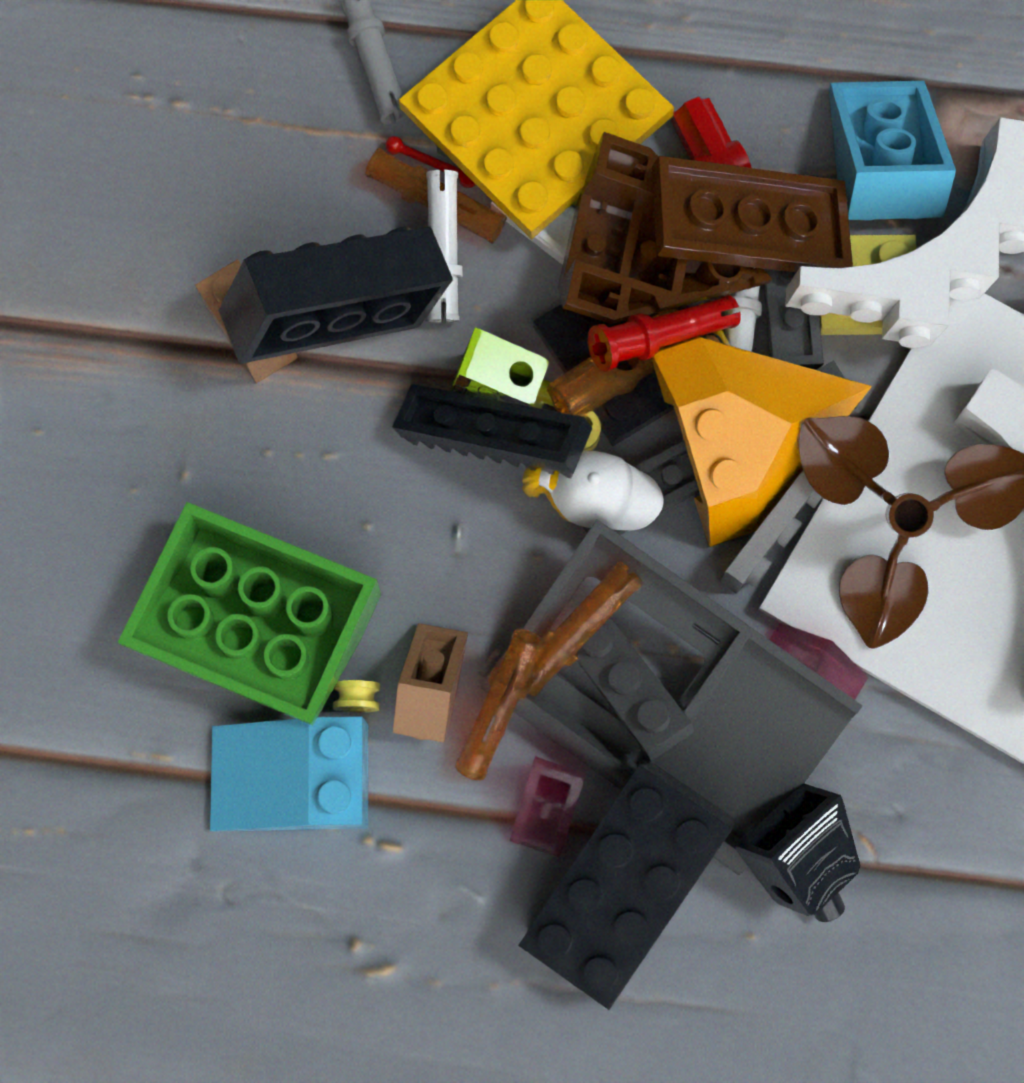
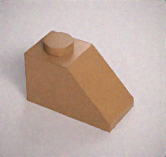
M418 623L398 681L393 733L411 736L419 740H432L444 743L454 709L468 632Z

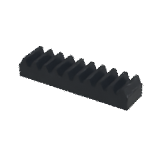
M411 384L392 426L401 438L416 446L419 442L430 449H434L435 445H437L446 452L450 453L454 449L463 456H467L470 452L484 460L485 456H488L496 463H501L504 459L515 467H519V464L522 463L530 470L536 471L537 467H540L554 475L556 470L567 478H572L592 431V427L585 417Z

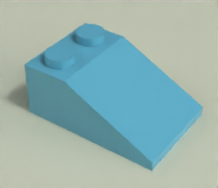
M925 81L830 83L829 99L837 180L845 181L848 219L871 221L874 219L917 220L922 218H944L956 168Z
M362 716L317 717L313 726L298 719L212 726L210 831L368 829V723Z

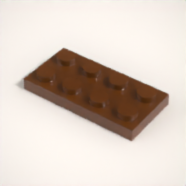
M658 156L652 165L657 256L796 273L801 266L822 268L853 267L844 180Z

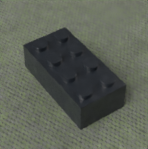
M399 227L385 235L366 238L363 234H357L333 244L320 246L317 242H310L292 251L273 254L271 251L264 250L251 254L243 260L218 311L238 362L243 364L419 328L451 284L453 277L431 227L413 230L410 227Z
M645 757L518 946L610 1010L733 829L735 818Z

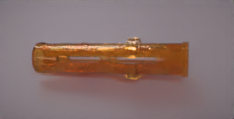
M377 149L367 165L365 175L401 193V199L409 204H413L416 201L428 208L426 173L429 170L420 165L414 168L384 152L383 149ZM440 182V191H444L445 184ZM457 191V224L493 244L504 228L507 220L506 215L499 214Z
M618 561L614 569L555 631L549 629L541 637L543 644L519 669L512 673L519 686L523 687L528 682L530 686L526 689L527 693L532 696H538L541 689L564 665L572 666L578 659L577 652L637 589L644 585L643 581L634 571L629 575L627 572L629 567L626 564Z
M525 629L514 630L512 640L500 666L494 668L490 673L488 683L491 687L474 721L462 753L455 764L456 770L469 779L481 781L486 778L490 763L506 732V728L519 700L526 698L531 688V684L528 681L541 651L545 647V641L531 631ZM515 668H517V670L515 671L514 676H513V678H512V680H511V684H510V686H509V688H508V690H507V693H506V695H504V693H505V691H506V688H507V686H508L509 680H510V678H511V676H512V674H513V671H514ZM494 715H496L494 722L490 728V731L485 741H483V738L488 730L492 718Z

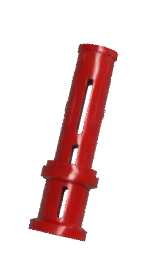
M726 295L717 300L654 318L637 313L631 315L626 323L609 328L605 324L594 325L588 333L589 352L595 365L604 372L615 369L618 362L637 357L639 360L645 361L654 357L660 347L727 328L737 327L741 320L740 312L721 316V312L737 308L739 305L735 298Z

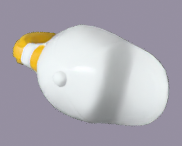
M584 450L572 478H567L556 470L554 475L548 474L540 467H537L536 471L526 468L522 478V490L528 497L538 498L540 494L544 493L552 507L563 519L587 528H591L598 519L612 530H639L648 526L656 519L662 510L664 502L662 491L655 480L641 470L626 463L621 457L604 452Z

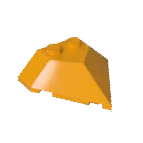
M701 337L660 349L652 357V362L664 401L674 406L701 495L695 497L694 500L708 545L711 547L757 531L803 471L799 453V437L803 422L807 418L849 416L872 386Z

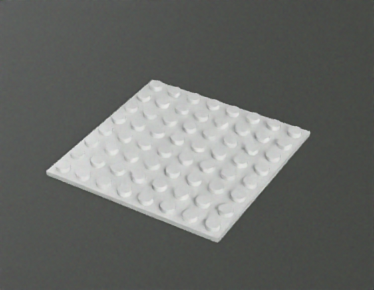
M985 293L979 299L975 298L972 300H956L949 296V326L931 346L911 348L869 420L870 423L874 424L883 433L889 450L887 467L880 475L872 478L876 483L894 496L901 493H913L924 497L928 501H932L943 493L953 490L947 483L944 475L947 461L959 450L971 445L980 444L954 424V421L979 383L993 367L1024 387V314ZM866 486L860 497L851 504H836L823 498L758 610L1024 764V509L1012 522L993 530H981L963 522L957 515L955 499L934 511L933 523L929 530L921 536L909 537L908 543L904 546L897 563L912 562L924 570L929 591L924 609L916 621L902 635L883 646L871 649L866 646L859 632L843 610L839 596V584L845 569L862 556L874 554L888 560L898 533L893 531L886 521L885 512L888 504Z

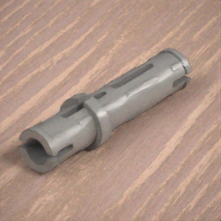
M339 0L349 25L347 30L349 43L357 48L381 123L391 124L392 120L389 115L393 113L395 123L404 120L407 115L399 106V99L403 94L383 40L385 29L382 21L375 17L370 0Z

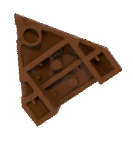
M606 132L602 134L587 173L584 187L576 203L562 265L558 290L563 309L613 324L628 320L631 315L637 313L649 315L769 284L772 278L763 268L657 256L652 165L658 158V155L647 146Z

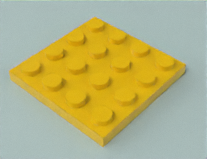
M515 0L399 99L400 109L531 240L578 200L600 138L604 132L642 144L673 116L674 106L563 0Z

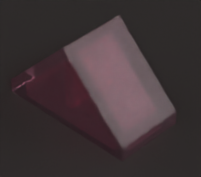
M783 623L778 624L769 639L854 700L869 678L832 640Z
M535 756L510 841L559 858L587 773Z

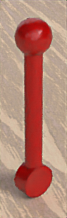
M391 136L385 142V149L392 155L401 153L442 172H445L444 170L458 172L459 183L464 188H472L476 185L460 168L405 145L398 136Z

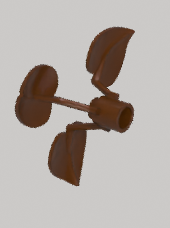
M852 416L807 418L802 424L799 437L800 460L805 476L812 488L821 497L832 503L847 505L855 502L866 486L888 504L885 512L886 521L889 527L898 533L888 560L874 554L862 556L845 569L839 584V596L843 610L859 632L866 646L871 649L883 646L902 635L916 621L924 609L929 592L924 570L915 563H897L904 546L907 545L909 537L921 536L929 530L933 523L934 511L955 499L957 515L963 522L981 530H993L1012 522L1024 509V454L1015 449L994 444H977L959 450L947 461L944 468L946 481L953 490L943 493L932 501H928L924 497L913 493H901L894 496L872 479L885 470L889 460L887 440L874 424L862 418Z

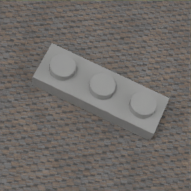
M804 470L725 571L721 583L736 594L746 582L753 587L756 586L772 564L765 557L777 542L782 547H785L802 525V522L795 517L807 503L812 508H815L823 498L812 488L805 476Z

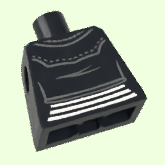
M803 783L735 845L742 859L771 898L779 905L806 916L814 915L820 922L833 921L843 914L845 905L839 892L859 873L861 865L845 805L840 794Z

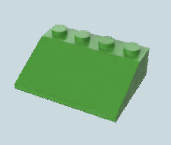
M186 502L118 643L313 726L359 645L381 597L378 581L375 578Z

